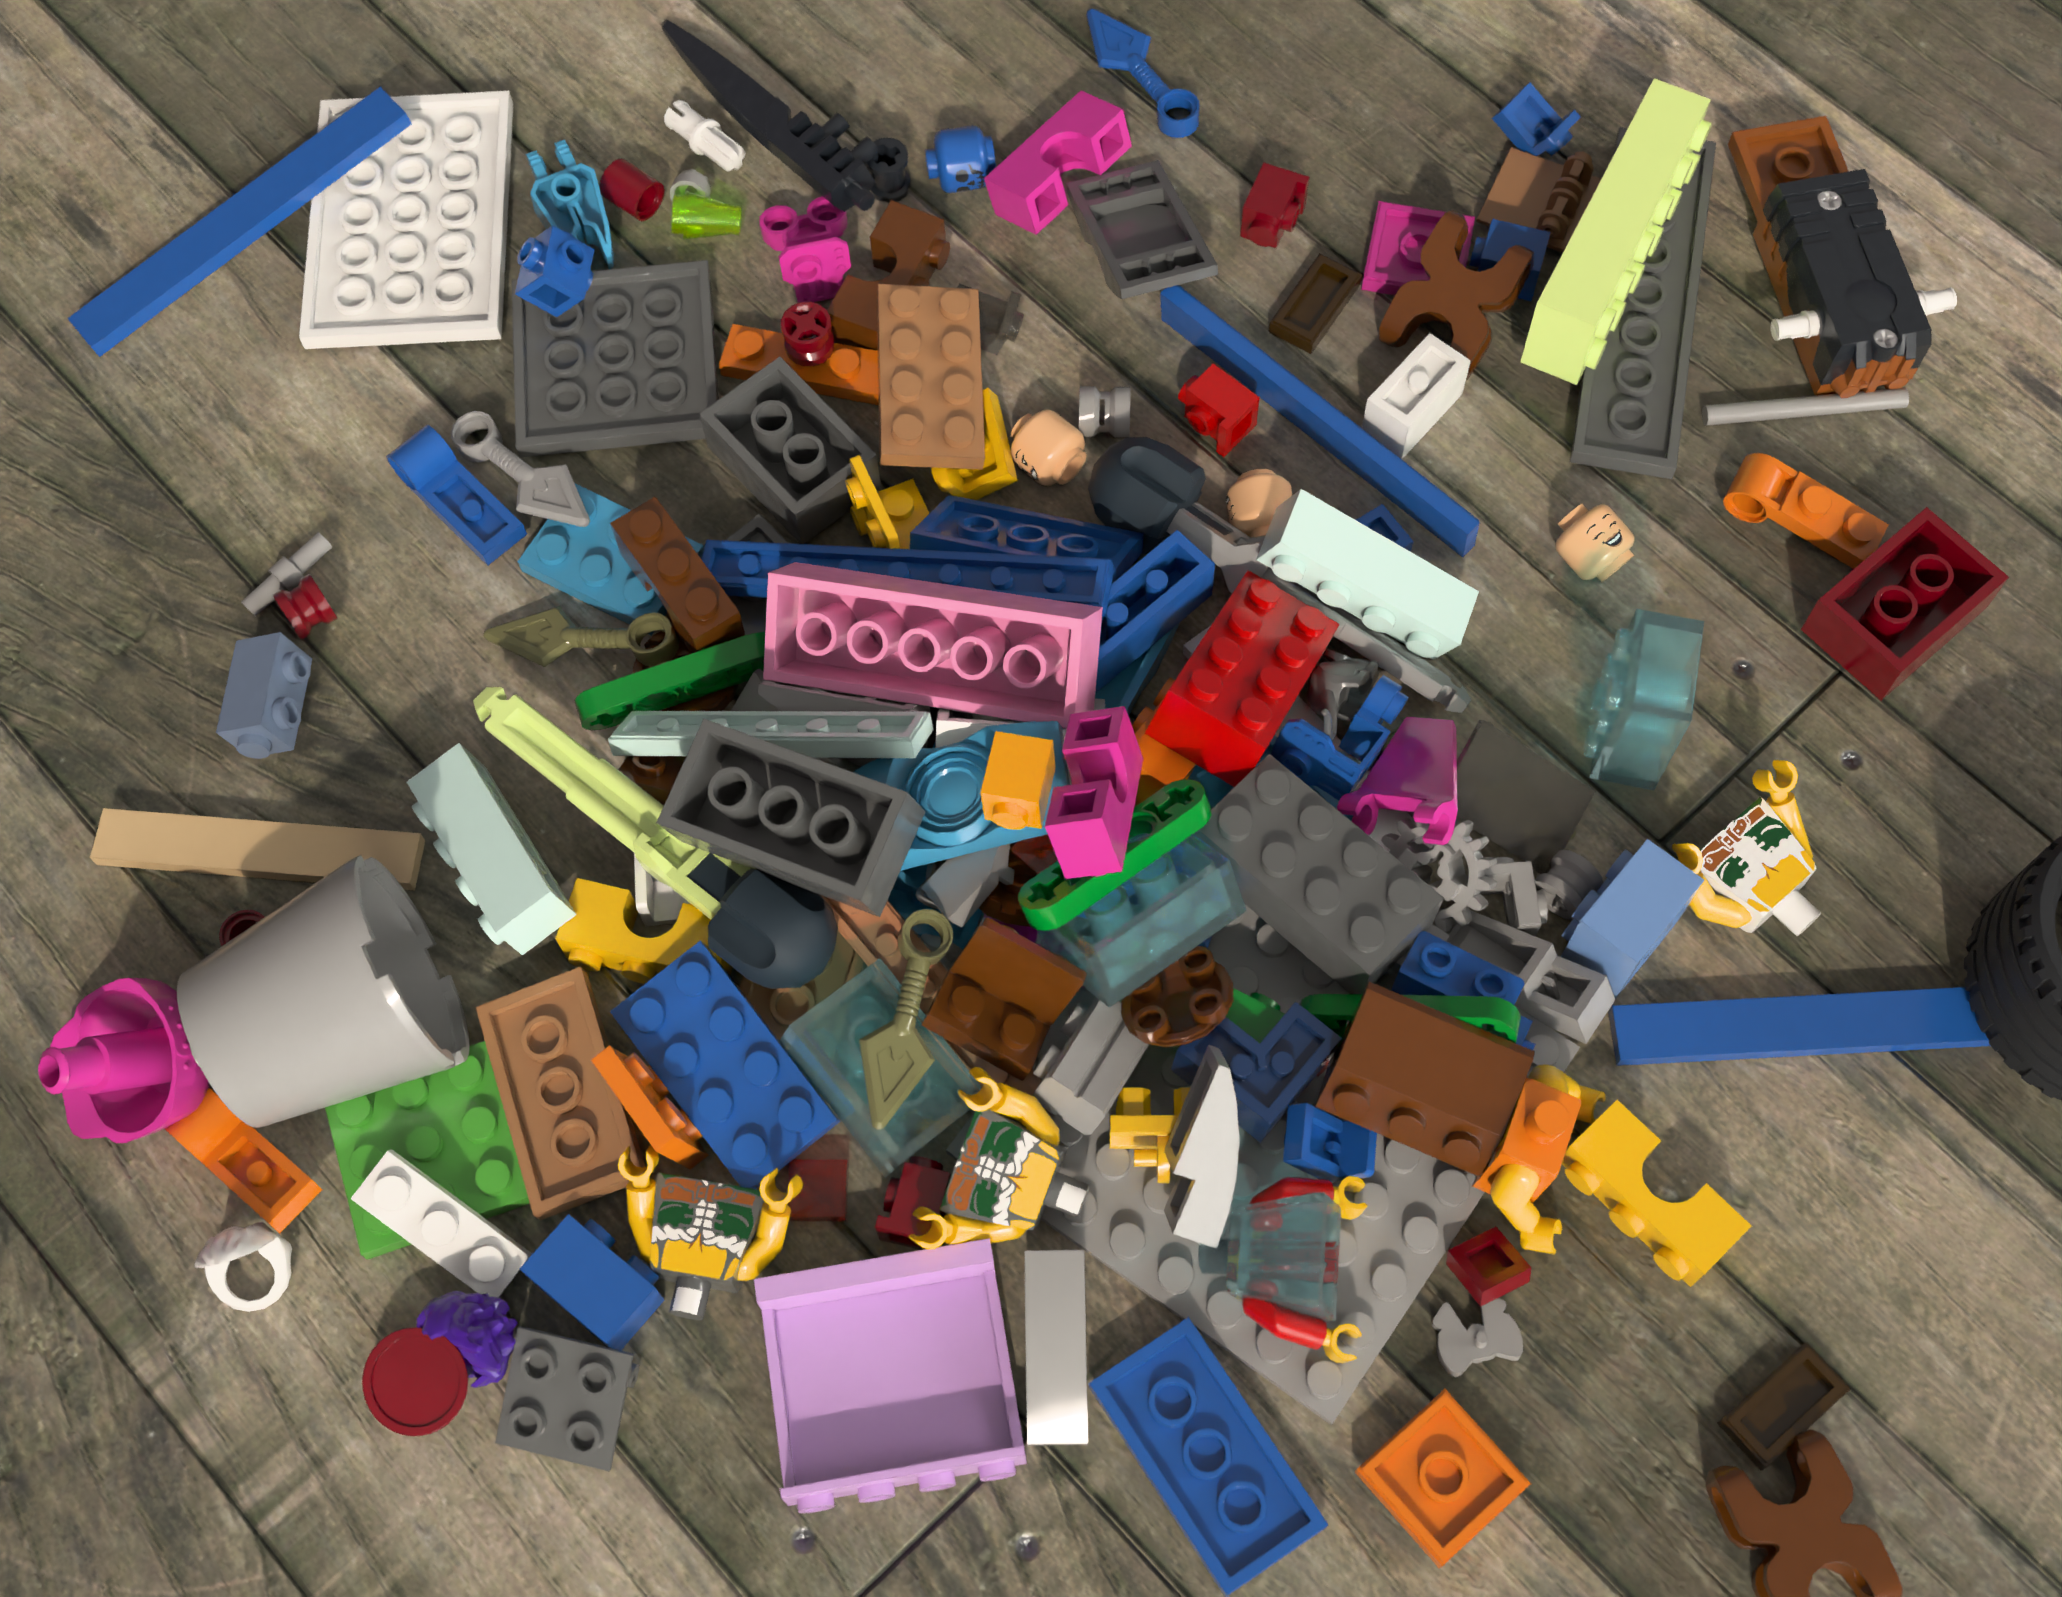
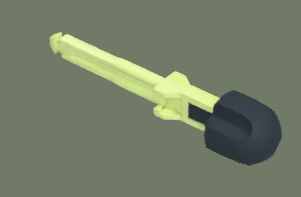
M486 687L473 700L476 713L481 722L491 715L485 722V728L489 733L565 792L567 800L633 851L644 870L658 881L671 887L711 919L708 924V948L744 977L771 989L800 988L823 973L835 950L838 926L833 909L820 894L679 841L656 823L664 805L604 758L598 759L517 694L506 700L507 696L502 687Z

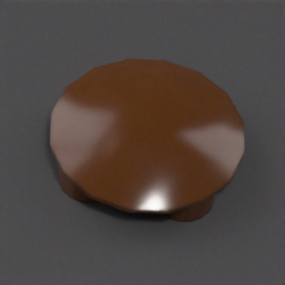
M1201 946L1191 947L1182 954L1166 956L1151 964L1138 963L1132 966L1124 976L1126 991L1122 996L1121 1017L1129 1033L1146 1044L1161 1047L1189 1044L1208 1035L1225 1019L1233 1003V981L1225 967L1214 960L1211 951Z

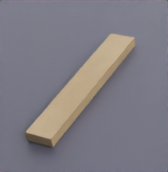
M103 808L90 859L96 865L316 883L349 860L361 855L363 860L370 857L378 860L396 878L404 890H415L425 839L421 833Z

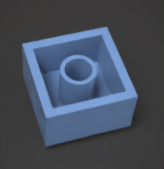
M1649 839L1644 842L1634 855L1626 849L1621 853L1606 873L1605 877L1607 879L1596 892L1592 889L1572 915L1574 919L1561 936L1568 941L1561 957L1606 975L1615 999L1676 925L1704 882L1703 878Z

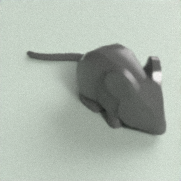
M1325 649L1323 656L1329 662H1322L1313 669L1308 683L1307 699L1312 710L1324 716V733L1330 736L1333 742L1337 733V720L1352 722L1356 713L1365 702L1367 694L1377 681L1380 671L1377 669L1378 662L1353 659Z

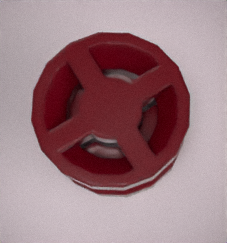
M799 302L790 306L784 312L781 318V331L784 337L785 351L789 359L798 365L808 367L822 364L831 357L834 351V336L831 331L830 315L824 307L814 302Z
M310 574L301 578L299 586L291 591L281 589L273 594L276 602L301 640L311 634L312 627L321 622L330 624L338 619Z

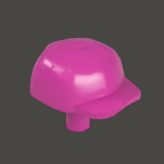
M121 978L86 995L78 1003L74 1017L54 1035L50 1047L42 1052L38 1064V1074L42 1086L53 1095L62 1093L67 1123L72 1133L81 1139L107 1137L114 1143H127L161 1131L194 1112L201 1104L210 1085L191 1053L190 1044L179 1013L177 991L164 982L147 978Z

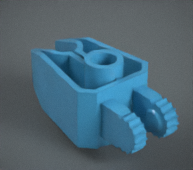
M564 139L554 143L556 157L559 164L564 168L562 171L548 175L545 163L537 151L527 153L528 163L536 179L530 195L535 213L547 230L553 225L560 230L569 232L584 244L585 237L587 244H594L599 248L608 268H614L613 243L595 170L582 163L576 164Z

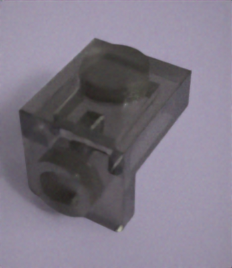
M959 283V285H958V287H957V288L973 289V288H970V287H968V286L962 285V284H960V283ZM978 291L981 350L997 355L1006 340L1015 341L1020 330L1024 313L1016 310L1021 294L1011 291L1005 301Z

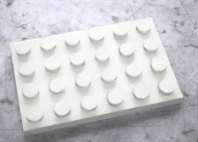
M493 91L391 97L404 110L412 125L311 199L299 339L305 349L502 339L513 101L510 92ZM364 98L320 100L318 132Z

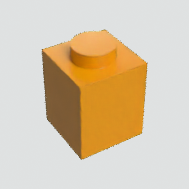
M995 731L980 792L985 820L993 821L1003 828L1012 830L1023 829L1025 826L1042 829L1056 769L1053 740Z

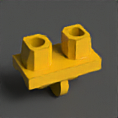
M1181 1087L1173 1091V1115H1151L1149 1089L1122 1088L1118 1096L1115 1115H1110V1149H1134V1167H1156L1157 1183H1169L1170 1164L1164 1151L1191 1087Z

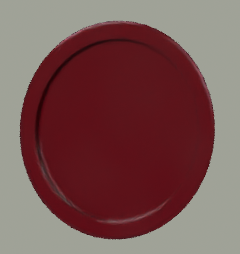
M420 1327L404 1328L387 1335L369 1354L362 1376L363 1394L369 1410L383 1426L401 1435L424 1436L444 1428L457 1416L467 1395L468 1373L461 1353L445 1336L431 1340L428 1334L422 1333V1328Z

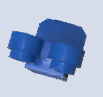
M1385 675L1376 683L1362 707L1356 713L1338 746L1361 761L1360 765L1337 751L1330 736L1303 719H1289L1272 747L1273 750L1270 755L1308 786H1317L1335 799L1340 800L1343 795L1351 793L1373 765L1391 733L1389 729L1382 725L1383 721L1391 725L1409 697L1400 692L1402 689L1401 685Z

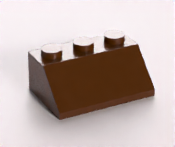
M1369 982L1341 1037V1041L1328 1063L1315 1107L1480 1177L1504 1136L1533 1062L1535 1051Z

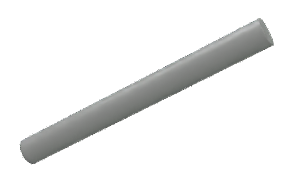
M1903 387L1894 390L1881 389L1867 393L1859 391L1856 395L1849 398H1841L1836 393L1704 405L1702 420L1705 426L1906 408L1909 403V393L1907 388Z

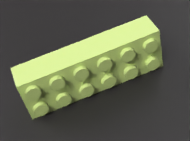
M1653 79L1537 302L1521 363L1575 385L1578 384L1586 367L1595 370L1606 347L1607 341L1605 339L1609 331L1614 332L1626 306L1624 301L1628 293L1633 294L1645 268V265L1641 263H1644L1647 256L1652 257L1660 241L1664 228L1657 225L1662 226L1666 219L1670 220L1682 195V191L1676 188L1681 189L1684 183L1688 184L1697 167L1700 155L1692 152L1693 150L1700 152L1710 131L1712 123L1705 121L1704 118L1711 99L1658 79Z

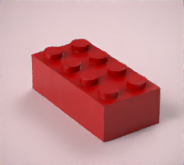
M1247 570L1169 688L1145 734L1235 787L1256 767L1340 624L1325 616L1319 609L1305 604L1278 588L1273 582Z

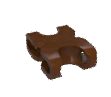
M1451 210L1444 213L1421 250V264L1430 279L1428 281H1409L1399 288L1379 327V339L1389 346L1400 347L1407 343L1410 336L1420 325L1432 321L1445 323L1453 330L1454 334L1450 347L1471 360L1466 380H1468L1492 342V330L1483 313H1502L1513 306L1534 266V251L1521 245H1514L1508 248L1504 256L1493 268L1481 272L1469 270L1459 261L1463 244L1468 236V225L1463 215Z
M1806 1430L1797 1434L1794 1437V1443L1787 1449L1786 1456L1796 1484L1792 1501L1788 1504L1778 1505L1764 1499L1751 1483L1745 1471L1736 1466H1720L1708 1472L1706 1478L1707 1493L1728 1539L1741 1549L1762 1550L1765 1557L1752 1572V1589L1756 1597H1811L1809 1587L1813 1574L1822 1568L1840 1574L1857 1597L1902 1596L1903 1589L1898 1574L1878 1534L1866 1525L1843 1523L1841 1521V1515L1853 1501V1485L1833 1447L1820 1432Z

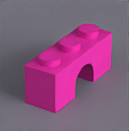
M1079 91L984 178L995 215L1037 235L1068 206L1060 174L1072 169H1087L1102 175L1132 147L1123 109L1084 91Z
M1125 706L1070 714L1062 751L1069 768L1072 785L1053 787L1045 828L1065 879L1102 876L1109 873L1122 872L1143 756Z

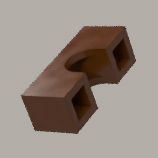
M892 200L870 235L873 266L891 274L877 281H865L847 275L827 309L831 318V331L834 336V343L878 351V284L929 286V280L935 269L941 270L948 259L950 243L946 241L944 219Z
M656 496L610 523L620 554L647 592L654 589L672 620L674 630L691 654L745 636L739 610Z

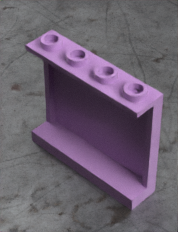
M990 1238L754 1279L756 1300L762 1311L783 1488H780L781 1499L787 1506L797 1505L798 1513L819 1512L835 1507L834 1498L858 1494L859 1502L881 1501L895 1496L894 1487L918 1483L919 1491L921 1492L937 1491L955 1486V1476L979 1472L980 1481H993L1016 1475L1015 1466L1027 1464Z

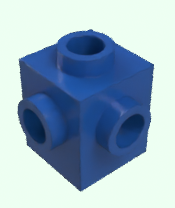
M553 225L537 237H530L522 245L518 254L517 262L521 266L515 295L558 317L585 299V294L593 280V272L590 269L594 249L577 240L569 232L560 230Z

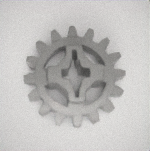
M1409 818L1397 822V828L1401 836L1390 833L1384 835L1381 839L1383 844L1390 850V854L1427 884L1430 883V877L1433 872L1432 868L1427 864L1440 860L1437 874L1442 879L1429 884V886L1443 896L1446 901L1453 900L1455 904L1450 907L1439 908L1434 920L1436 927L1447 932L1453 927V918L1461 926L1473 921L1472 913L1468 907L1477 911L1485 909L1489 903L1480 892L1491 890L1497 885V881L1485 876V869L1497 864L1496 858L1483 857L1480 850L1489 842L1487 836L1473 840L1469 834L1474 823L1467 820L1456 827L1454 826L1453 835L1446 845L1435 844L1433 848H1429L1423 843L1418 844L1415 842L1416 839L1426 833L1429 828L1428 823L1416 822L1415 824ZM1463 855L1467 861L1469 876L1465 874Z

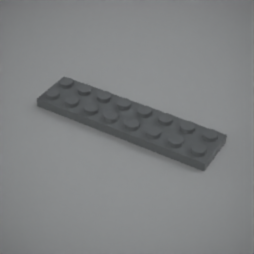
M1619 127L1615 140L1614 154L1628 128ZM1705 140L1700 152L1693 150L1692 153L1700 155L1694 174L1688 184L1684 183L1681 189L1676 188L1682 191V195L1670 220L1666 219L1662 226L1657 225L1664 228L1660 241L1652 257L1647 256L1644 263H1641L1645 265L1643 274L1634 293H1628L1624 301L1626 306L1614 332L1610 330L1605 339L1607 344L1595 370L1586 367L1582 374L1570 455L1571 463L1672 479L1677 469L1716 142Z

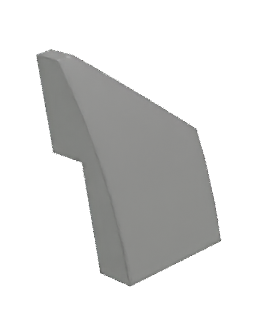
M1010 844L950 858L921 888L948 921L963 927L998 885V881L1005 885L1013 884L1015 870L1008 867Z

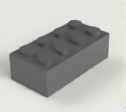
M703 719L656 823L683 843L746 867L757 869L767 875L880 917L926 811L906 791Z
M1270 754L1211 809L1212 815L1209 822L1192 834L1188 856L1350 994H1363L1369 982L1376 984L1413 946L1418 934L1421 931H1427L1432 926L1444 899L1443 896Z

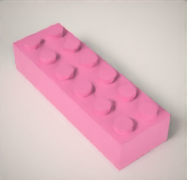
M794 562L768 573L763 680L1022 722L1058 721L1062 728L1067 729L1070 714L1094 711L1103 607Z

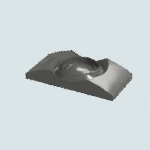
M1158 160L1066 183L1067 193L1085 242L1092 245L1098 257L1107 286L1120 299L1218 275V265Z

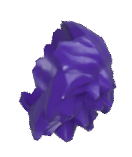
M452 1291L430 1300L416 1319V1327L422 1328V1333L428 1334L431 1340L445 1336L456 1346L464 1359L468 1378H477L471 1384L473 1388L483 1387L490 1383H498L503 1378L508 1368L509 1357L516 1344L513 1334L514 1328L518 1323L515 1318L511 1319L505 1316L510 1307L501 1298L489 1296L488 1293L466 1294L461 1291Z

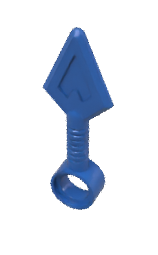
M1089 9L1087 11V20L1098 66L1129 71L1157 103V125L1165 135L1173 138H1183L1196 131L1199 125V100L1191 91L1185 89L1170 90L1145 60L1151 37L1096 9ZM1175 107H1182L1191 114L1183 119H1173L1167 116L1166 112Z

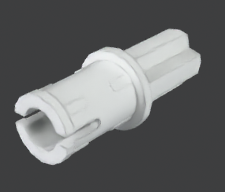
M683 100L673 103V106L683 113L682 116L678 115L670 107L667 109L664 116L665 125L686 139L692 151L698 155L705 154L726 171L741 168L743 165L742 160L746 155L744 148L724 134L717 121L710 118L705 119Z

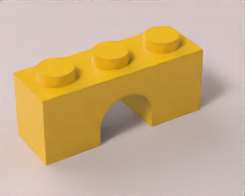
M577 878L569 898V903L577 915L559 928L555 938L570 964L576 967L581 966L584 970L594 972L600 971L601 966L620 970L621 975L625 978L645 984L700 940L708 947V924L711 919L693 905L682 903L677 921L668 932L654 938L640 937L633 933L638 911L630 890ZM710 949L726 972L731 975L733 967Z
M1616 1100L1566 1150L1562 1165L1566 1168L1565 1174L1579 1191L1588 1196L1594 1194L1610 1210L1609 1217L1619 1230L1631 1238L1639 1237L1654 1252L1653 1259L1665 1274L1676 1281L1682 1279L1692 1287L1752 1225L1707 1183L1692 1198L1684 1202H1666L1653 1195L1644 1182L1642 1167L1644 1161L1661 1140L1621 1102Z

